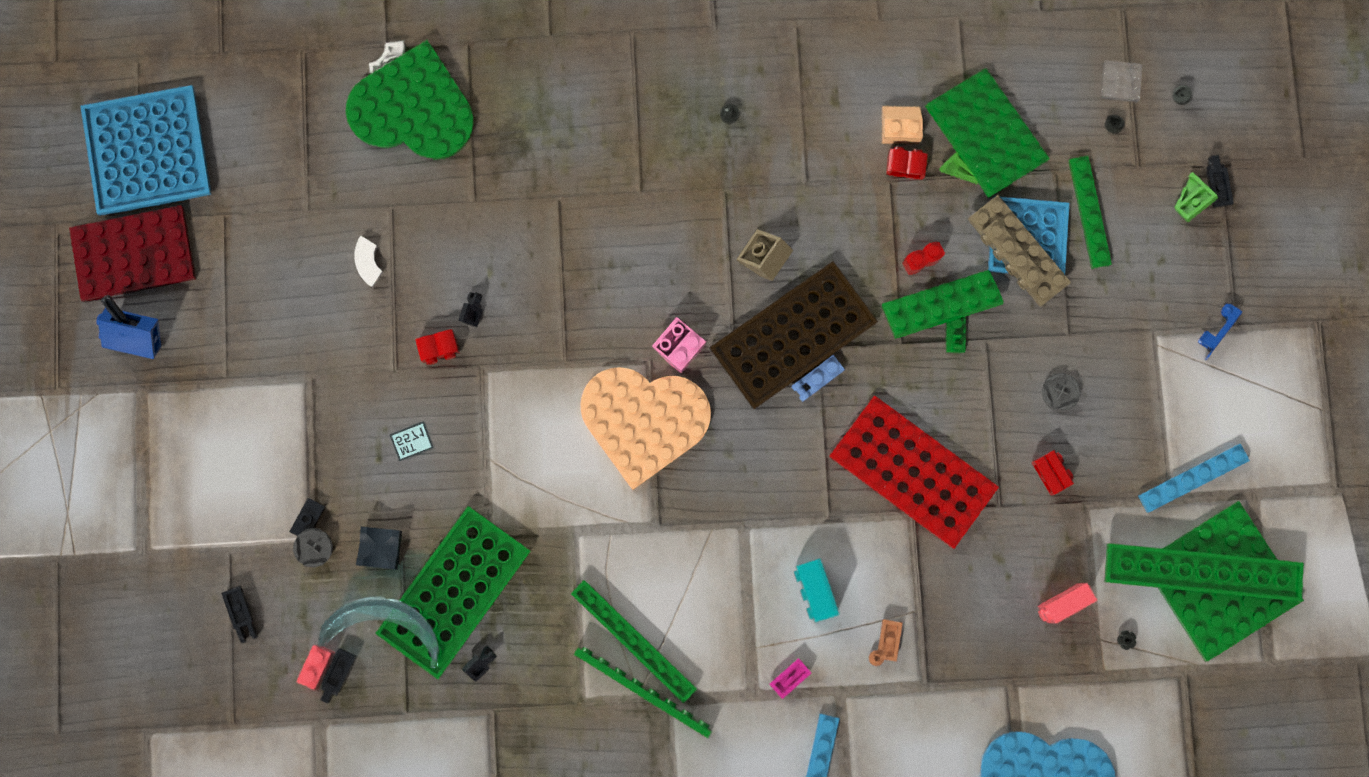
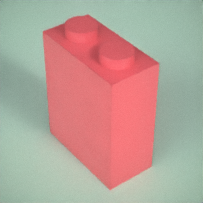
M1078 583L1038 605L1040 609L1038 614L1044 622L1056 624L1096 602L1097 599L1088 583Z

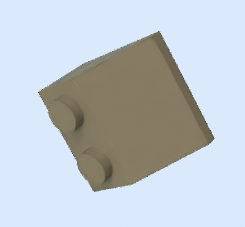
M757 229L736 260L759 276L773 281L784 263L788 260L793 249L782 238Z

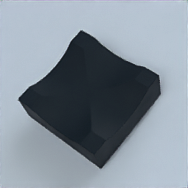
M361 526L356 565L397 570L402 531Z

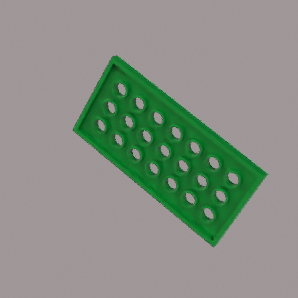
M468 506L375 634L439 680L531 551ZM472 527L478 530V535L474 539L469 538L467 535L468 530ZM486 539H491L494 543L493 548L490 550H486L483 547V542ZM460 543L466 546V552L462 555L456 552V546ZM507 550L509 552V559L507 561L499 559L500 551ZM474 555L482 557V563L479 566L472 564L471 560ZM448 559H452L455 563V567L450 571L444 567V563ZM490 566H495L498 569L495 577H489L487 574ZM465 570L471 575L467 582H463L460 579L461 572ZM436 575H440L443 578V584L439 587L433 584V578ZM477 583H485L486 590L484 593L476 591ZM453 586L459 590L456 598H452L448 594L449 589ZM425 591L430 592L432 596L431 600L427 603L421 599V595ZM467 598H472L475 602L472 609H467L464 606V601ZM441 602L447 605V611L444 614H440L437 611V605ZM413 607H417L420 611V615L416 619L412 618L409 614ZM455 614H460L463 617L461 625L453 623L452 619ZM430 618L436 623L433 630H428L425 626V622ZM401 623H405L408 626V632L404 635L398 632V626ZM444 630H448L451 633V639L447 642L441 639V633ZM416 635H421L424 638V643L421 646L414 644L413 640ZM432 646H436L440 650V654L436 658L431 657L429 654Z

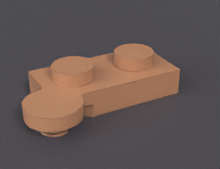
M882 619L878 650H874L869 654V662L872 665L880 666L884 660L897 662L902 630L901 622Z

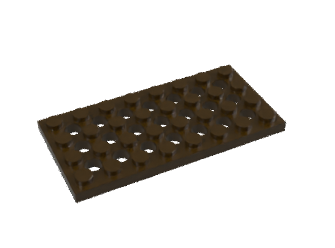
M832 261L710 346L709 349L752 409L755 410L877 324L878 321L835 262ZM831 283L834 286V290L826 292L823 285ZM816 294L819 298L818 302L811 303L808 300V295ZM842 298L845 301V306L842 308L837 307L834 303L835 299ZM795 304H800L803 307V312L796 314L793 312L792 307ZM827 309L830 316L822 318L819 315V311ZM848 313H853L856 316L854 323H849L846 320ZM785 315L788 322L785 325L779 324L777 322L778 316ZM807 319L812 320L814 328L806 329L804 321ZM838 324L841 332L838 334L832 333L830 326ZM764 326H770L772 334L766 336L762 333L761 329ZM791 330L798 332L799 338L797 340H791L788 337V333ZM823 335L826 341L824 344L819 345L815 342V337ZM754 337L757 340V344L753 347L748 346L746 339ZM775 341L783 343L784 347L781 351L774 350L773 343ZM801 346H808L810 354L802 355L799 352V348ZM732 348H739L741 355L733 357L730 353ZM765 352L768 355V360L760 362L757 359L758 353ZM792 357L795 361L794 365L786 366L784 358ZM750 363L753 369L751 372L745 373L742 371V365ZM772 367L779 370V375L775 378L768 374V370ZM756 378L762 379L764 382L763 387L755 388L753 380Z

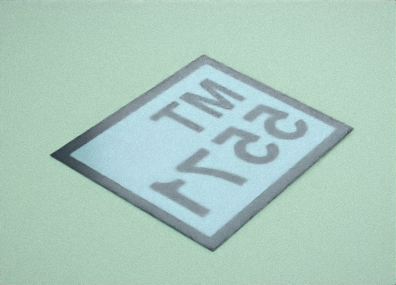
M424 421L390 434L399 461L433 448Z

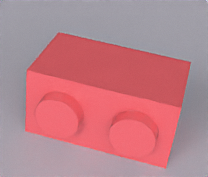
M313 645L296 682L313 690L319 689L336 652L321 645Z

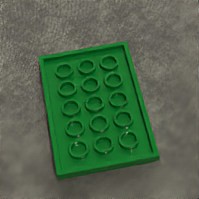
M987 68L930 101L925 106L988 198L1050 159Z

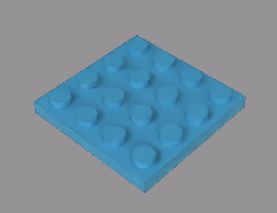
M1000 197L1065 274L1069 203ZM989 246L988 270L990 272L1008 273L1005 269L1006 265L1001 260L996 259L992 248Z

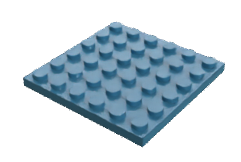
M193 85L81 106L95 206L99 216L212 195Z

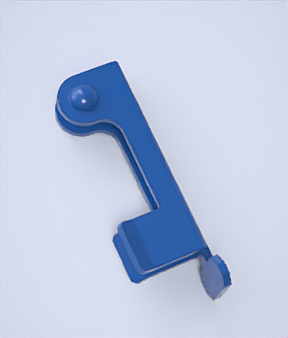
M1226 304L1221 309V314L1226 318V323L1216 337L1209 331H1205L1198 340L1199 344L1211 351L1204 360L1210 357L1242 314V311L1234 305Z

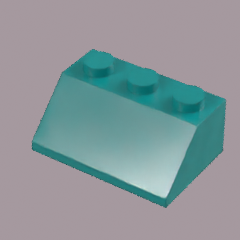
M821 558L795 566L794 576L797 582H801L803 589L800 590L803 601L807 600L809 608H806L809 619L819 622L840 615Z

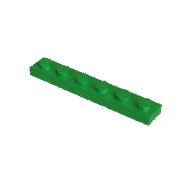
M1089 156L1072 158L1068 162L1091 269L1111 266L1112 263Z

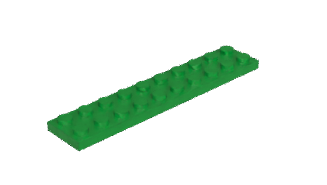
M1107 543L1104 583L1302 602L1304 563Z

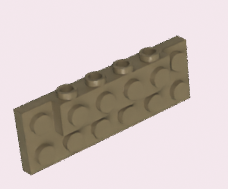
M999 195L967 219L982 236V242L992 248L996 259L1001 260L1006 265V271L1016 277L1021 289H1026L1040 307L1071 283Z

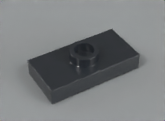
M307 498L289 532L298 536L304 530L315 528L326 506Z

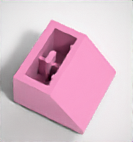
M676 317L652 347L682 374L705 347L706 341Z

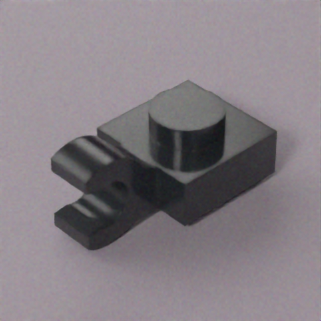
M469 292L467 297L468 303L463 304L458 321L472 327H478L483 309L479 308L482 294Z
M486 646L482 650L481 656L475 655L462 667V670L477 682L490 669L488 664L495 660L497 655L492 652L493 650L489 646Z

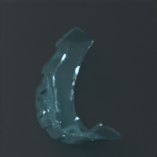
M366 597L349 602L334 612L321 626L317 646L322 647L326 646L340 631L359 622L383 620L399 624L413 632L422 641L431 655V667H438L439 647L432 628L419 612L396 599Z

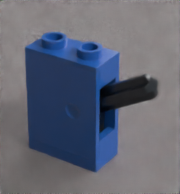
M110 295L104 296L101 302L105 309L102 314L98 315L96 321L99 326V339H101L102 348L154 359L161 348L158 319L121 311Z

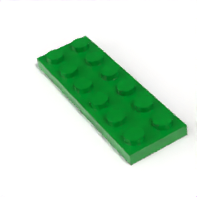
M986 270L883 303L882 309L893 336L897 339L1003 305L1004 301L991 272Z

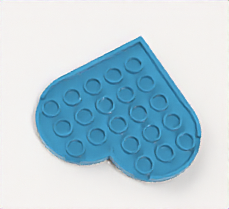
M1017 731L1009 732L993 740L986 748L981 759L980 777H1115L1114 767L1107 754L1094 743L1076 738L1063 739L1049 746L1043 739L1033 734Z

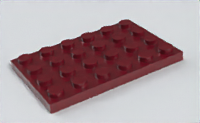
M182 205L69 227L80 300L82 302L101 299L106 295L116 296L196 280L185 212Z

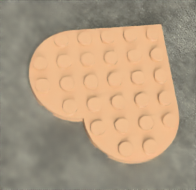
M610 368L594 376L586 385L580 404L585 425L632 490L699 443L708 430L711 418L710 404L705 393L691 380L679 376H666L649 383L640 373L627 368Z

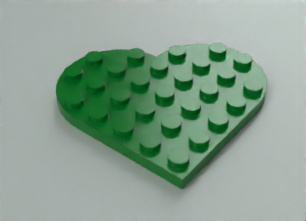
M428 40L359 81L351 90L346 102V118L351 130L362 142L370 146L391 148L405 143L415 154L438 160L457 154L466 146L471 138L474 119L470 105Z

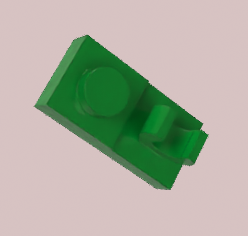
M966 317L945 323V353H965Z

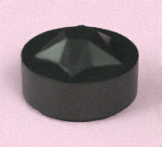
M1181 85L1174 89L1172 96L1178 105H1186L1192 100L1193 94L1188 86Z
M727 104L722 107L720 117L723 122L733 124L739 118V110L735 105Z
M1110 115L1106 119L1104 126L1107 131L1117 134L1123 130L1125 122L1118 115Z

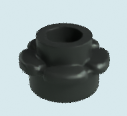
M1127 630L1122 631L1117 638V642L1122 649L1129 650V648L1136 646V635Z

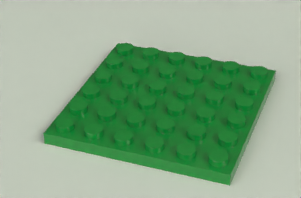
M1236 501L1162 548L1278 560L1240 501ZM1158 588L1205 662L1215 658L1301 603Z

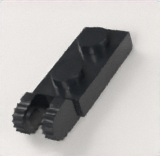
M242 586L222 592L221 595L239 641L242 644L247 642L246 635L242 629L246 625L253 639L258 638Z

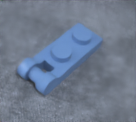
M832 355L792 385L791 388L798 392L799 398L804 402L845 371V369L836 357ZM805 383H806V384L809 386V388H810L807 392H806V390L803 388V385H804Z

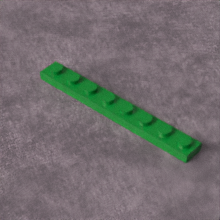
M585 580L571 593L582 606L683 703L697 690L683 674Z
M584 646L582 649L578 647L575 651V656L707 739L711 735L712 730L709 729L710 725L701 719L697 722L692 718L694 715L685 709L681 712L675 708L676 703L669 699L664 701L659 698L660 694L652 688L649 691L642 687L643 683L636 678L630 680L626 677L627 673L618 667L614 670L609 666V661L602 657L597 659L592 656L593 651Z

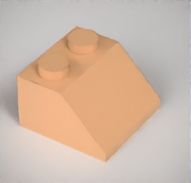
M882 106V143L920 144L923 138V119L920 107Z

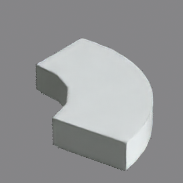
M405 42L385 43V51L382 57L375 62L369 63L370 74L405 53Z
M360 236L355 248V264L362 279L373 288L383 274V271L378 268L375 262V252L378 246Z

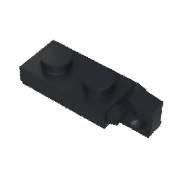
M1213 155L1208 158L1209 166L1206 167L1209 188L1218 197L1212 203L1213 208L1232 206L1234 201L1227 167L1225 168L1224 164L1220 163L1219 155Z
M338 648L321 683V689L324 690L320 701L330 703L333 695L338 696L357 655Z

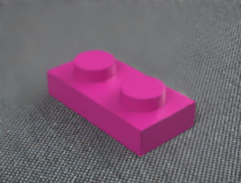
M797 658L769 685L783 699L805 680L811 672Z

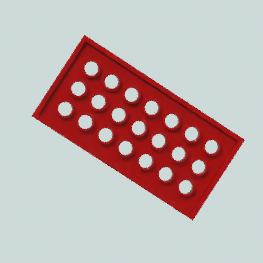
M875 395L829 456L952 549H955L999 488V486ZM875 417L883 419L884 424L882 427H876L873 424ZM895 428L898 430L899 437L897 439H892L889 436L890 429ZM864 432H869L872 435L871 442L866 443L862 440ZM906 440L914 442L913 450L905 448L904 443ZM879 444H885L888 447L886 454L878 452L877 447ZM857 447L861 450L859 458L852 457V448ZM922 451L930 454L928 462H923L920 459ZM895 455H900L903 458L901 466L894 464L893 457ZM868 459L876 461L877 466L875 469L867 468L866 462ZM937 463L945 465L946 470L944 473L941 474L936 471L935 466ZM914 466L919 470L917 477L909 475L910 467ZM888 470L892 473L890 481L883 480V471ZM953 474L961 477L959 485H954L951 482ZM926 478L933 479L934 487L932 489L925 487L924 481ZM899 482L907 484L908 489L905 493L898 491L897 485ZM969 486H974L977 490L974 497L967 494ZM944 489L950 493L948 500H942L940 497V492ZM919 493L923 496L921 504L914 503V494ZM958 501L965 503L966 508L963 512L956 510L955 505ZM931 505H936L939 509V513L936 516H932L929 513ZM948 516L954 519V525L951 528L944 524V520Z

